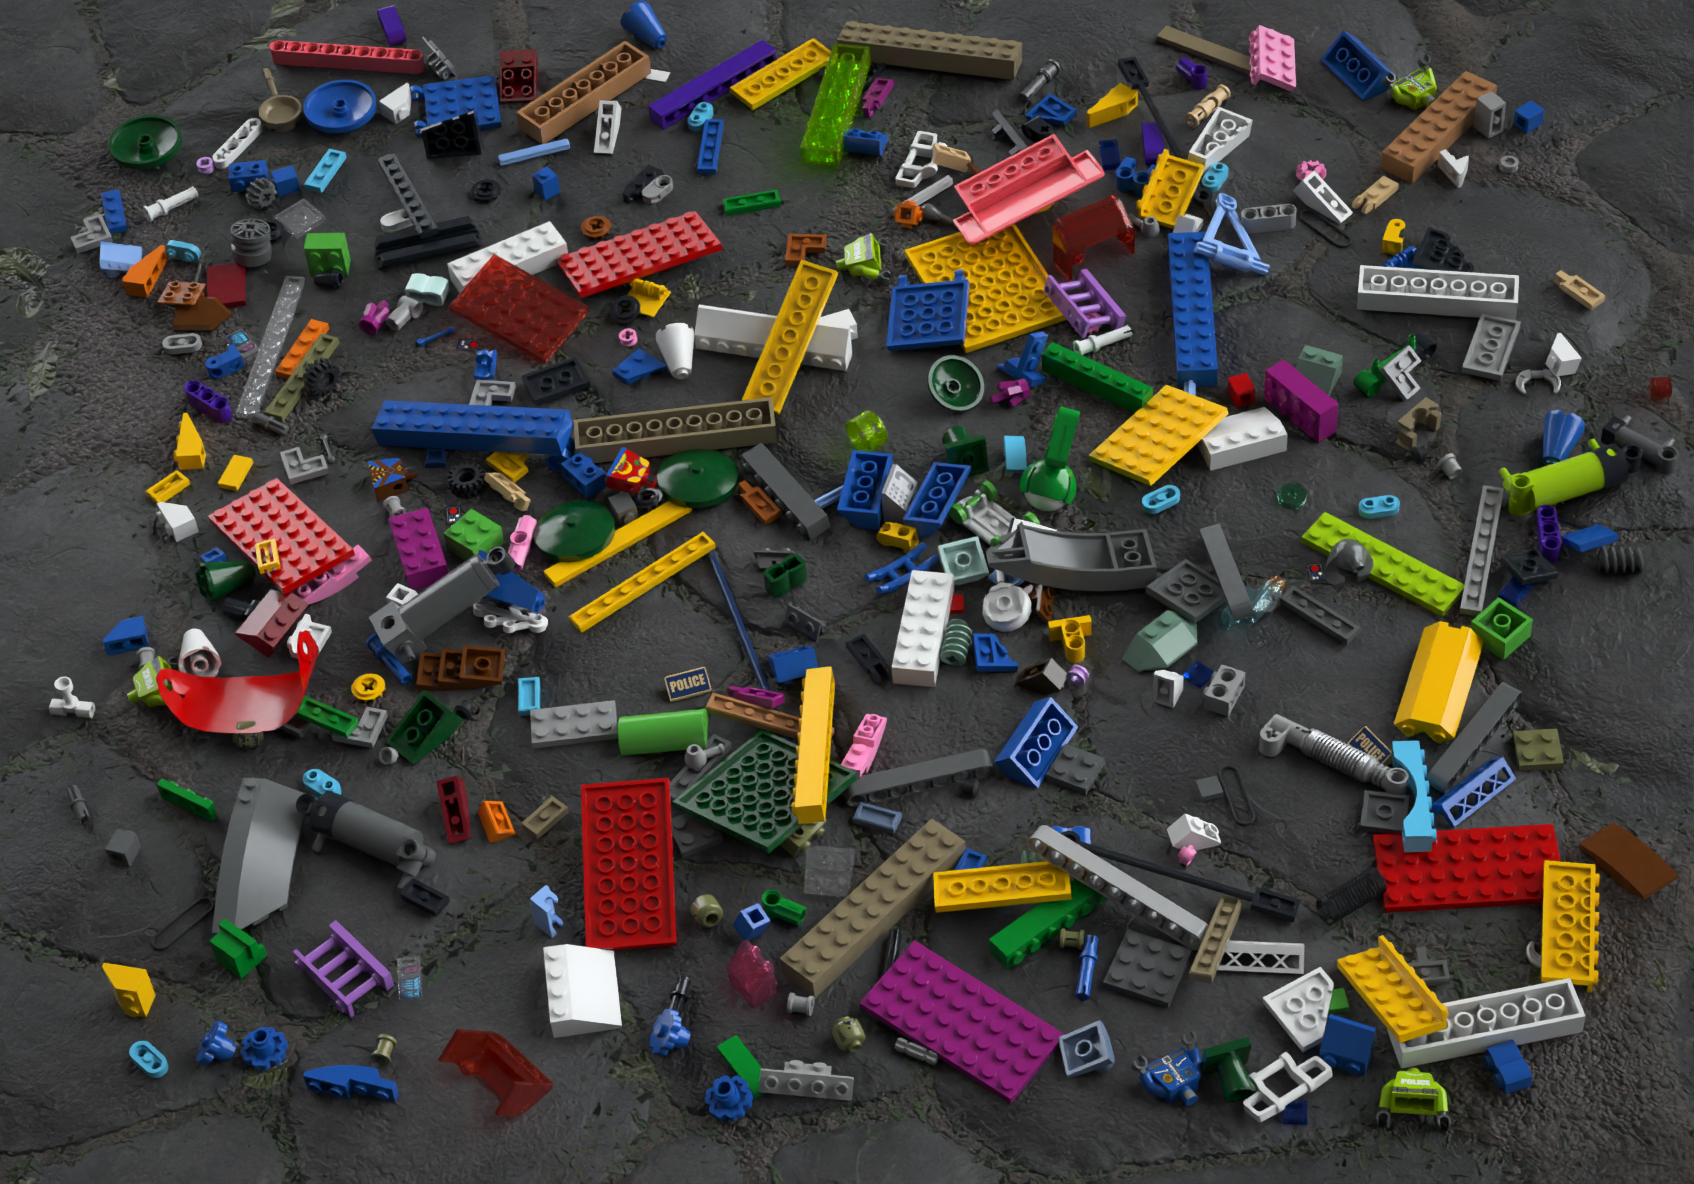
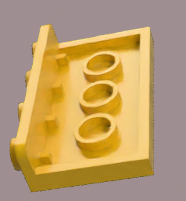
M1164 149L1163 153L1158 155L1157 166L1155 169H1152L1149 184L1144 186L1143 197L1137 201L1135 210L1138 212V218L1141 220L1148 216H1153L1159 225L1174 229L1177 217L1179 215L1184 216L1205 167L1202 164L1169 155V150Z

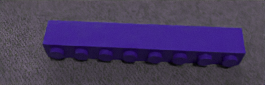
M763 39L648 105L650 120L663 130L690 115L699 103H710L728 93L731 86L777 60L776 49Z

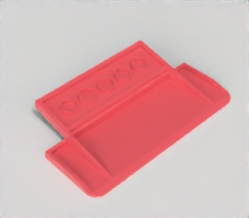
M1053 134L955 185L956 192L969 212L954 219V225L968 244L979 243L1099 180L1104 176V170L1088 150L1071 158L1059 139Z

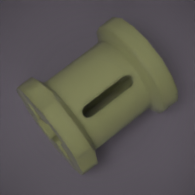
M1061 928L1060 949L1074 947L1083 951L1084 930L1075 932L1066 931L1065 928ZM1067 938H1075L1077 941L1067 940Z
M380 1034L377 1036V1046L375 1051L371 1053V1059L377 1064L388 1065L391 1062L390 1055L392 1049L396 1047L397 1041L390 1035Z

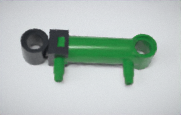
M1422 332L1416 335L1411 334L1408 340L1400 344L1399 351L1379 363V359H1373L1371 369L1369 371H1360L1356 375L1353 385L1367 396L1372 397L1380 390L1383 384L1388 382L1380 369L1405 347L1410 345L1420 358L1421 362L1414 367L1416 368L1423 363V358L1429 359L1433 356L1437 349V343Z

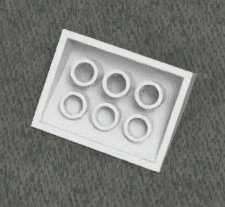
M1262 407L1225 417L1197 443V446L1209 470L1212 471L1287 451V432L1281 421L1267 408Z
M568 944L543 947L553 1037L558 1038L622 1028L614 951Z

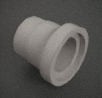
M1453 453L1445 455L1437 463L1438 469L1443 470L1449 479L1456 478L1462 472Z

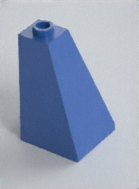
M479 550L478 555H480L483 560H486L487 553L482 550ZM512 571L506 575L498 574L496 578L500 586L483 597V599L489 602L538 615L545 604V595Z

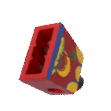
M622 447L606 475V487L638 494L643 485L654 488L657 477L649 474V461Z

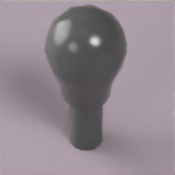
M927 203L921 206L920 210H922V218L924 220L941 221L953 226L954 219L942 214L932 204Z

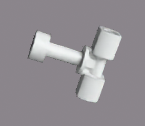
M69 677L58 678L54 685L57 693L63 695L64 699L51 700L49 706L50 714L66 716L67 712L76 713L77 717L93 718L95 712L94 703L78 701V698L71 694L73 690L71 679Z

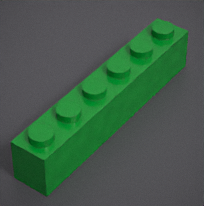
M1054 342L1041 354L1042 371L1133 413L1143 408L1153 397V387Z
M1074 879L1070 882L1072 899L1041 902L989 939L990 953L1006 969H1009L1011 966L1019 964L1031 952H1036L1042 944L1054 939L1061 932V928L1071 927L1077 919L1088 915L1094 907L1100 903H1105L1108 898L1079 880Z

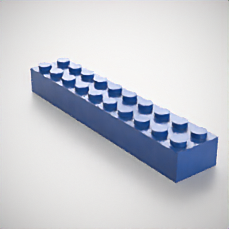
M1206 232L1168 233V261L1177 387H1184V383L1189 380H1193L1196 387L1217 386L1218 366L1209 257L1194 252L1196 243L1202 242Z
M384 400L371 429L377 444L383 446L563 455L574 425L569 410Z

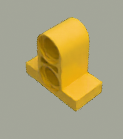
M1090 615L1048 622L1050 642L1062 640L1066 658L1072 663H1079L1085 658L1084 636L1092 635Z

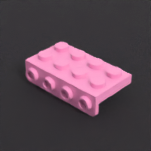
M1259 25L1249 36L1251 84L1256 85L1261 79L1293 92L1296 88L1294 39Z

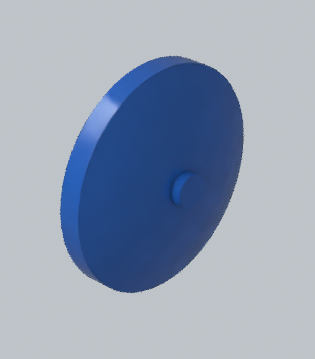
M336 80L325 83L314 89L304 102V113L307 122L313 128L326 133H344L355 130L366 124L374 116L377 109L373 90L366 84L355 80Z

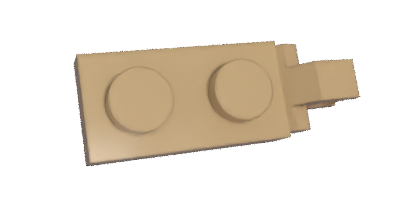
M1562 270L1555 274L1554 282L1559 288L1588 309L1593 310L1605 301L1603 293L1577 275L1569 276Z
M502 473L485 474L484 480L490 484L492 489L500 492L504 499L514 502V507L520 511L528 510L527 508L531 500L525 496V491Z

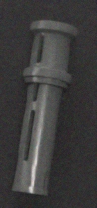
M1049 59L1046 62V66L1037 71L1036 78L1019 94L1020 100L1023 103H1027L1044 84L1052 80L1054 74L1060 72L1061 67L1059 63Z

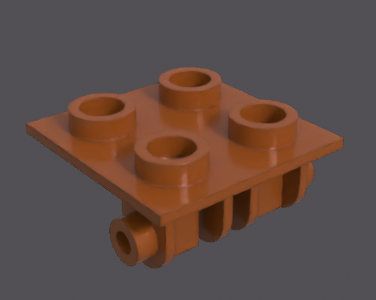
M179 281L169 282L159 298L158 304L195 306L199 297H205V293L202 292L206 284Z

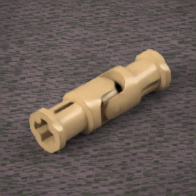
M1222 84L1218 85L1216 91L1209 93L1201 103L1194 107L1192 112H1188L1185 115L1186 123L1193 128L1197 127L1202 119H1206L1210 113H1213L1221 106L1223 100L1230 98L1228 87Z

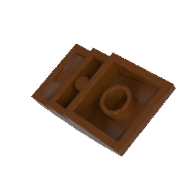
M463 645V650L442 649L441 654L420 652L416 690L453 691L502 684L505 649Z
M1614 822L1579 843L1580 851L1593 857L1596 860L1597 867L1612 875L1614 883L1643 900L1679 878L1678 874L1651 848Z

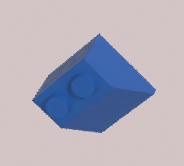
M809 645L767 655L775 681L778 683L782 682V685L794 683L796 678H805L806 669L818 668L814 648Z
M1330 1014L1319 1058L1330 1067L1345 1070L1353 1075L1365 1076L1373 1056L1376 1028Z

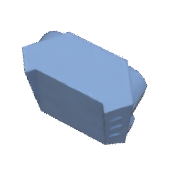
M100 241V267L109 278L117 277L120 273L127 274L129 268L142 259V247Z

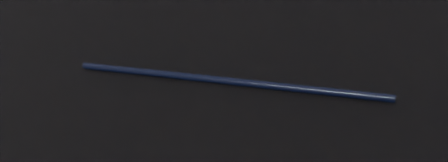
M711 550L706 554L759 686L763 690L771 691L716 555ZM779 734L781 738L791 742L790 737Z

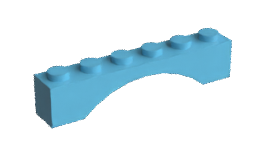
M1392 741L1393 768H1402L1407 771L1409 776L1408 787L1415 799L1413 809L1403 820L1402 839L1404 852H1432V842H1436V829H1432V826H1434V814L1429 812L1432 809L1431 797H1427V794H1429V781H1425V778H1427V766L1422 765L1425 762L1424 750H1420L1419 741Z

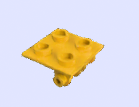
M634 279L630 281L632 289L628 295L635 297L641 305L640 314L654 317L671 291H668L664 285L654 284V282L649 283L647 280L644 282V280Z

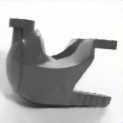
M1352 539L1340 540L1330 551L1324 571V579L1333 584L1334 590L1342 588L1345 583V577L1339 574L1338 566L1344 570L1357 573L1355 579L1357 583L1365 581L1371 573L1374 564L1370 552L1357 541Z

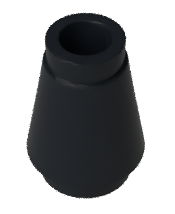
M337 269L314 275L315 285L338 288L344 282L343 273Z

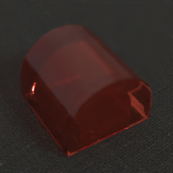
M1671 377L1650 378L1648 387L1649 398L1671 397Z

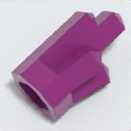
M385 300L380 301L377 306L374 303L367 304L363 317L359 321V327L363 332L370 335L376 334L390 312L388 309L389 304Z
M1024 378L1017 381L999 382L997 389L1003 392L991 395L989 401L992 404H999L1009 400V407L1014 408L1021 401L1031 397L1030 388Z

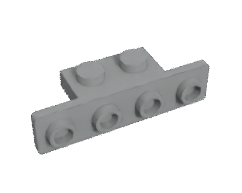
M792 1060L785 1062L784 1070L761 1069L759 1092L852 1100L854 1078L831 1075L832 1066H827L825 1063L804 1064L802 1061Z

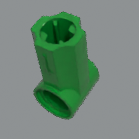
M768 890L762 895V909L769 919L780 918L796 926L801 925L807 912V907L782 898V895L777 890Z

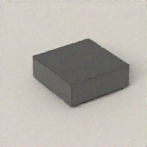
M1217 775L1195 780V786L1202 802L1223 797V790Z

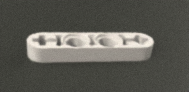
M251 118L247 120L214 153L212 158L216 168L223 169L228 167L263 131L259 119Z

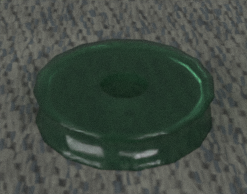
M1287 483L1280 486L1277 490V501L1286 509H1299L1306 504L1308 493L1300 484Z

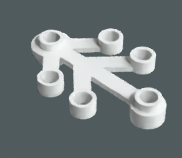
M483 598L473 604L474 615L484 617V625L488 628L503 624V631L506 633L529 628L534 633H540L545 631L548 625V619L540 614L528 613L529 616L522 614L520 610L508 607L509 610L490 605Z

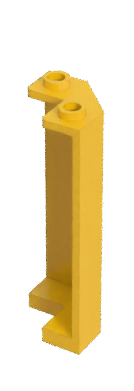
M1442 621L1424 627L1394 725L1407 737L1425 732L1438 744L1452 740L1456 736L1484 640L1471 628L1464 626L1461 629L1448 626L1449 623Z

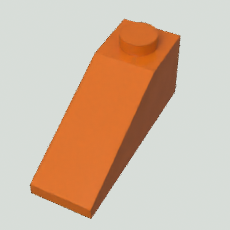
M160 245L129 268L127 274L122 279L126 295L148 298L168 261L165 245Z

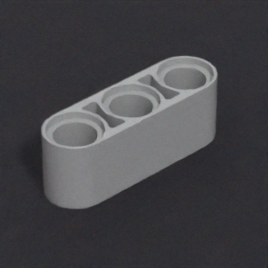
M1291 204L1246 208L1241 212V223L1248 234L1290 230L1296 226V207Z

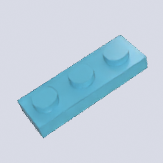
M328 149L304 183L305 190L322 193L347 158L346 153Z

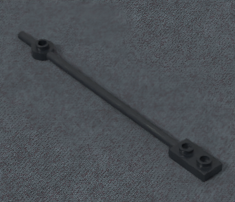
M1136 57L1118 59L1117 65L1130 89L1139 90L1175 157L1185 159L1146 89L1149 85V80ZM1198 183L1192 200L1195 205L1204 207L1210 220H1212L1215 213L1211 206L1213 195L1209 190L1201 188Z
M1073 831L1061 833L1094 855L1252 902L1250 910L1293 923L1295 921L1300 899L1260 887L1256 888L1254 894L1082 842L1080 836Z

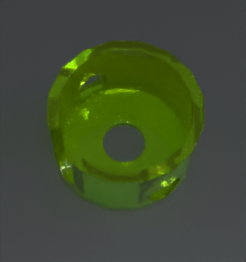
M864 410L845 424L847 436L858 451L874 452L888 442V434L884 423L870 410ZM873 423L877 425L879 432L874 428ZM860 430L863 432L865 439L859 437Z

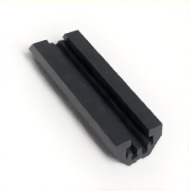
M469 216L435 223L439 234L424 239L419 237L415 228L379 235L375 241L374 258L377 268L481 246L483 242L473 220Z

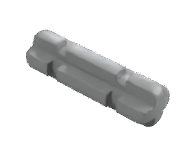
M898 1038L896 1041L895 1049L897 1051L906 1052L907 1055L922 1061L926 1060L927 1063L932 1065L937 1064L939 1060L937 1053L931 1050L928 1051L927 1048L913 1042L909 1043L908 1040Z

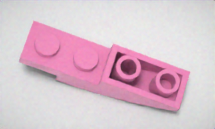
M357 545L353 548L355 553L353 557L297 587L292 593L308 603V605L321 601L357 580L359 577L356 573L371 562L372 559Z
M866 714L853 736V744L841 765L856 771L858 778H861L863 773H867L872 764L886 726L887 718L876 714Z

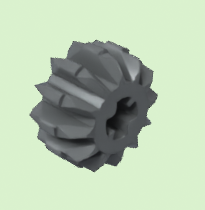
M255 178L254 183L250 182V187L245 188L247 190V193L244 195L247 199L246 202L255 209H267L268 205H272V200L276 199L274 197L277 193L275 186L266 178Z

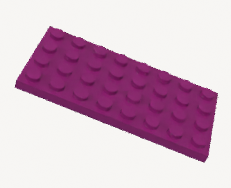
M915 940L860 1002L861 1009L914 1043L927 1048L928 1051L931 1050L937 1053L939 1059L1010 1104L1060 1045L1058 1037L1065 1035Z

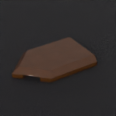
M199 297L195 306L176 305L173 323L174 332H212L218 327L217 325L225 319L228 320L233 314L216 297Z

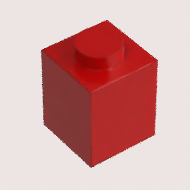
M1247 373L1228 378L1227 392L1236 408L1255 403V387Z

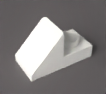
M1446 149L1439 152L1438 167L1458 188L1462 187L1467 173L1469 156L1456 160Z
M1188 214L1185 216L1179 215L1173 233L1199 232L1203 226V219Z

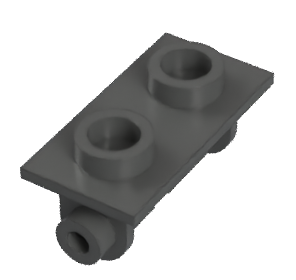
M769 548L753 550L754 556L757 558L753 560V567L767 569L772 566L773 562L779 564L784 558L795 554V552L788 548H781L779 551H773Z
M788 604L784 622L818 641L819 633H824L827 630L828 626L825 621L811 617L810 614L801 610L799 606L795 607Z

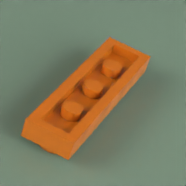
M313 319L309 321L275 370L277 377L289 379L321 333H327L329 330L328 323Z

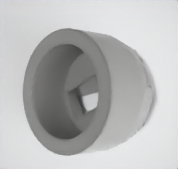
M391 747L381 749L379 759L382 764L391 765L397 761L398 752L396 749Z

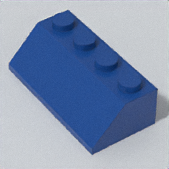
M1345 31L1340 33L1320 59L1364 101L1389 89V86L1382 84V79L1392 71L1355 36Z
M852 451L837 512L858 528L879 530L883 515L881 493L893 464V454Z
M933 463L903 518L905 525L916 527L918 538L928 539L941 527L971 471V466Z
M1052 697L1036 701L994 763L1008 778L1036 789L1078 726Z

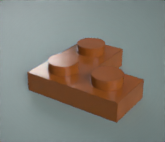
M789 234L785 266H799L800 261L805 260L806 253H825L827 235Z

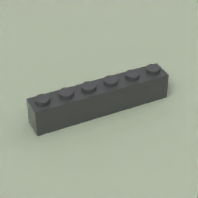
M762 443L742 455L744 461L742 466L746 473L753 475V479L759 487L761 485L764 487L766 495L770 499L773 497L776 506L781 511L784 510L786 512L785 514L791 523L795 522L797 524L796 526L802 535L806 534L812 540L831 527L827 514Z

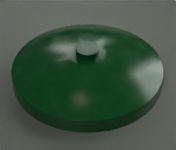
M143 115L129 119L119 125L109 137L108 148L112 159L119 165L131 169H148L159 166L173 158L181 148L182 135L179 126L173 120L159 115Z
M708 449L686 450L672 455L662 463L657 473L658 489L662 492L663 497L673 504L687 508L709 507L723 502L734 493L738 485V470L734 462L720 452Z
M573 501L556 506L546 512L538 520L533 536L538 551L545 557L559 562H575L590 558L604 550L615 535V523L611 512L603 505L591 501Z

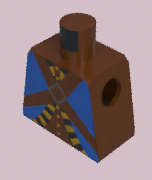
M399 458L368 461L377 502L406 492L408 490L406 480L417 478L415 466L403 468Z

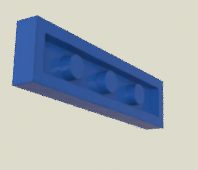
M705 119L697 167L698 174L716 175L724 129L723 119Z

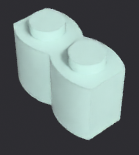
M415 273L411 275L405 288V295L421 303L425 302L429 305L442 306L450 290L449 282L443 277H429L425 274Z

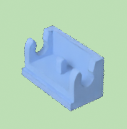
M545 885L530 898L535 925L553 938L557 933L552 923H557L560 927H563V922L555 914L553 901L558 903V898Z

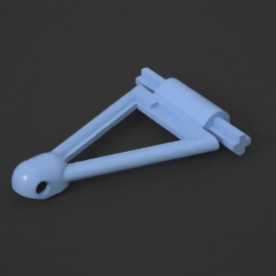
M1219 193L1216 198L1215 213L1202 242L1196 243L1194 252L1210 257V260L1246 273L1250 270L1267 275L1269 265L1261 262L1235 211L1237 207L1236 200L1229 195ZM1223 216L1229 217L1245 250L1214 239Z

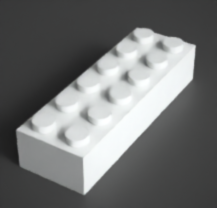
M549 221L447 264L452 283L464 300L469 302L555 266L556 259L568 253L566 242Z
M912 570L892 663L894 684L935 687L940 665V651L954 594L953 574Z

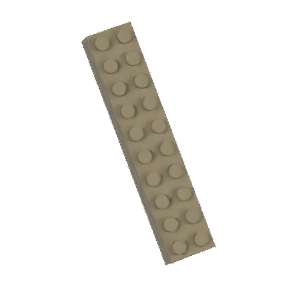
M855 21L846 22L837 39L838 59L868 62L870 60L878 64L885 62L886 65L1010 80L1015 79L1022 62V42L1014 40L1006 41L998 40L997 38L989 39L979 36L913 30L907 27L896 28L890 25L879 26L872 23H857Z
M772 397L573 420L576 454L581 452L584 456L591 458L593 463L615 461L622 447L627 448L642 458L672 455L691 449L716 450L758 445L760 443H777Z
M934 819L928 821L780 958L782 975L816 998L934 888L933 872L952 871L958 865L966 850L965 841Z

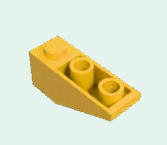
M1119 83L1087 111V127L1091 128L1128 115L1138 106V91L1131 90L1130 87Z
M183 413L182 421L179 422L180 435L176 437L177 450H174V460L178 462L180 470L203 469L206 453L202 440L188 413Z

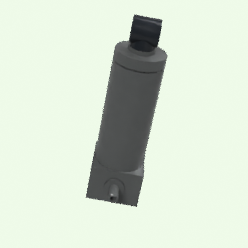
M500 546L492 548L487 554L486 560H483L480 555L475 554L401 607L392 600L372 614L369 619L383 646L405 665L419 655L420 652L427 649L423 639L499 587L497 575L510 573L515 566V561Z

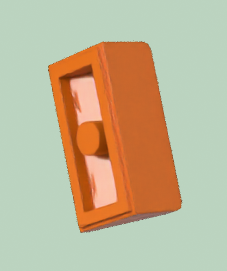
M483 801L478 809V815L489 842L495 843L514 836L515 831L503 802Z

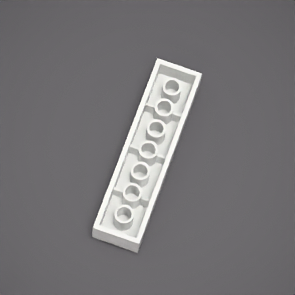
M1360 265L1357 309L1478 318L1484 313L1516 320L1519 276Z
M1567 978L1442 1003L1446 1006L1449 1014L1448 1018H1446L1447 1028L1399 1043L1388 1029L1387 1031L1400 1067L1406 1068L1486 1052L1487 1047L1513 1040L1516 1045L1580 1033L1583 1032L1586 1016L1571 979Z

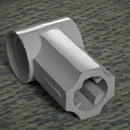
M402 296L398 301L397 308L385 319L386 324L393 331L400 330L411 317H419L423 309L422 303L410 297Z

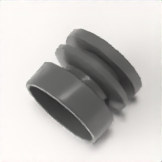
M243 219L235 222L230 228L233 261L247 267L260 266L270 261L272 257L270 226L265 221L259 219Z

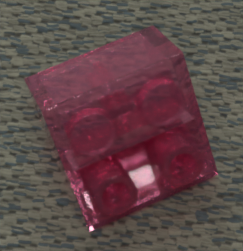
M746 939L740 945L726 968L728 980L751 1007L755 1009L776 996L775 985H777V982L774 978L775 968L769 960L766 961L762 957L760 949L756 945L753 946Z

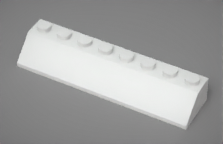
M699 305L694 334L696 349L760 358L777 316ZM818 322L801 364L846 371L852 357L850 327Z

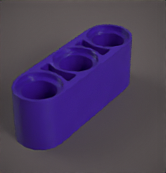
M391 5L377 9L378 18L389 46L406 42L405 31L395 6Z
M1142 122L1145 164H1156L1158 155L1164 151L1162 132L1156 122Z
M192 380L185 384L184 390L189 405L219 423H226L231 420L232 412L227 398L199 381Z
M1545 504L1539 506L1537 510L1535 526L1540 553L1550 563H1555L1559 559L1561 546L1557 512L1553 506Z

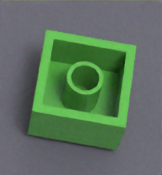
M307 233L304 252L310 277L335 269L341 271L343 276H348L351 259L345 233Z
M470 509L443 533L447 550L465 561L478 554L479 550L488 554L492 548L504 544L501 526L473 509Z
M1498 597L1471 621V629L1484 640L1482 647L1504 660L1531 636L1533 619Z

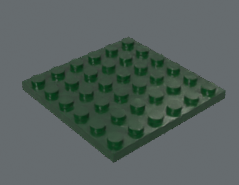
M761 729L673 801L674 808L769 854L803 825L798 823L797 815L793 816L792 802H795L793 788H796L794 774H797L795 760H798L796 751L798 745ZM829 761L826 805L858 779L856 771L834 761Z

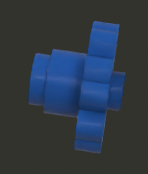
M670 1008L665 1009L663 1014L657 1017L650 1036L652 1053L666 1056L668 1050L685 1048L688 1044L690 1032L684 1026H681V1017L678 1016V1011Z
M216 1021L211 1026L209 1032L203 1036L200 1050L196 1056V1062L207 1066L213 1057L227 1062L232 1058L237 1045L233 1044L231 1039L224 1037L227 1032L226 1024Z
M273 1027L256 1029L253 1032H249L247 1037L242 1040L244 1047L240 1050L241 1056L247 1066L253 1065L256 1071H268L271 1065L279 1066L286 1058L287 1040L282 1032L276 1033Z
M727 1075L714 1080L713 1087L707 1089L705 1103L709 1107L712 1117L717 1118L719 1121H724L728 1118L732 1122L745 1116V1109L752 1107L753 1094L749 1090L746 1080L741 1079L739 1076H734L730 1079Z

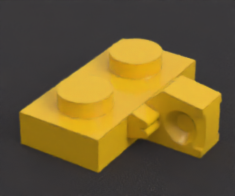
M494 452L486 459L487 465L505 475L513 483H516L529 472L528 467L524 463L529 458L528 453L509 454L508 452Z

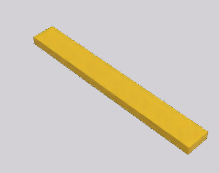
M668 501L616 530L610 544L600 553L581 561L559 562L544 570V576L556 588L692 512V508L682 507Z
M701 532L570 615L569 621L580 633L586 631L715 549V542L704 532Z

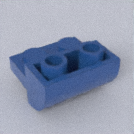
M859 129L848 130L843 139L845 152L883 156L884 147L888 143V135L877 131L865 132Z

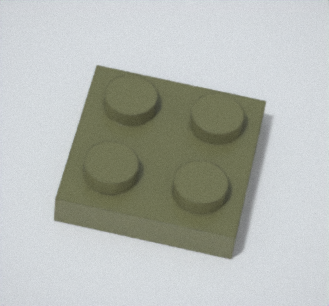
M1557 729L1513 731L1512 738L1519 771L1563 769L1564 760Z

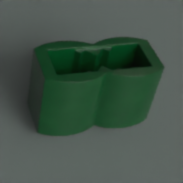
M792 554L784 558L781 563L767 568L763 573L765 590L773 598H778L785 595L790 588L802 585L807 580L806 562L798 554Z

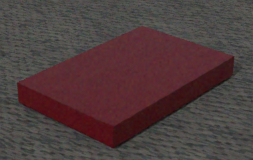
M237 263L207 266V297H216L226 308L245 306L246 266Z

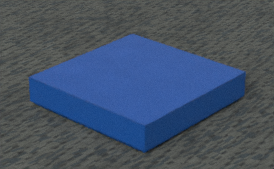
M1600 524L1561 536L1562 543L1581 553L1619 540L1618 533Z

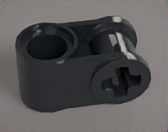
M1035 116L1021 125L1025 137L1034 143L1051 136L1053 132V127L1040 116Z

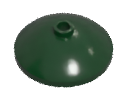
M955 355L944 356L938 359L929 369L927 375L929 392L933 399L943 408L954 412H964L974 408L982 399L984 394L983 377L978 368L969 360Z

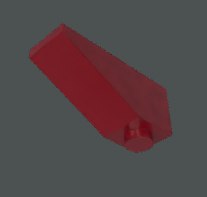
M453 776L436 781L449 844L470 840L469 808L464 780L459 776Z

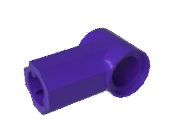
M1185 57L1179 59V62L1176 64V70L1191 81L1192 88L1197 90L1206 88L1208 85L1207 68L1203 65H1196Z

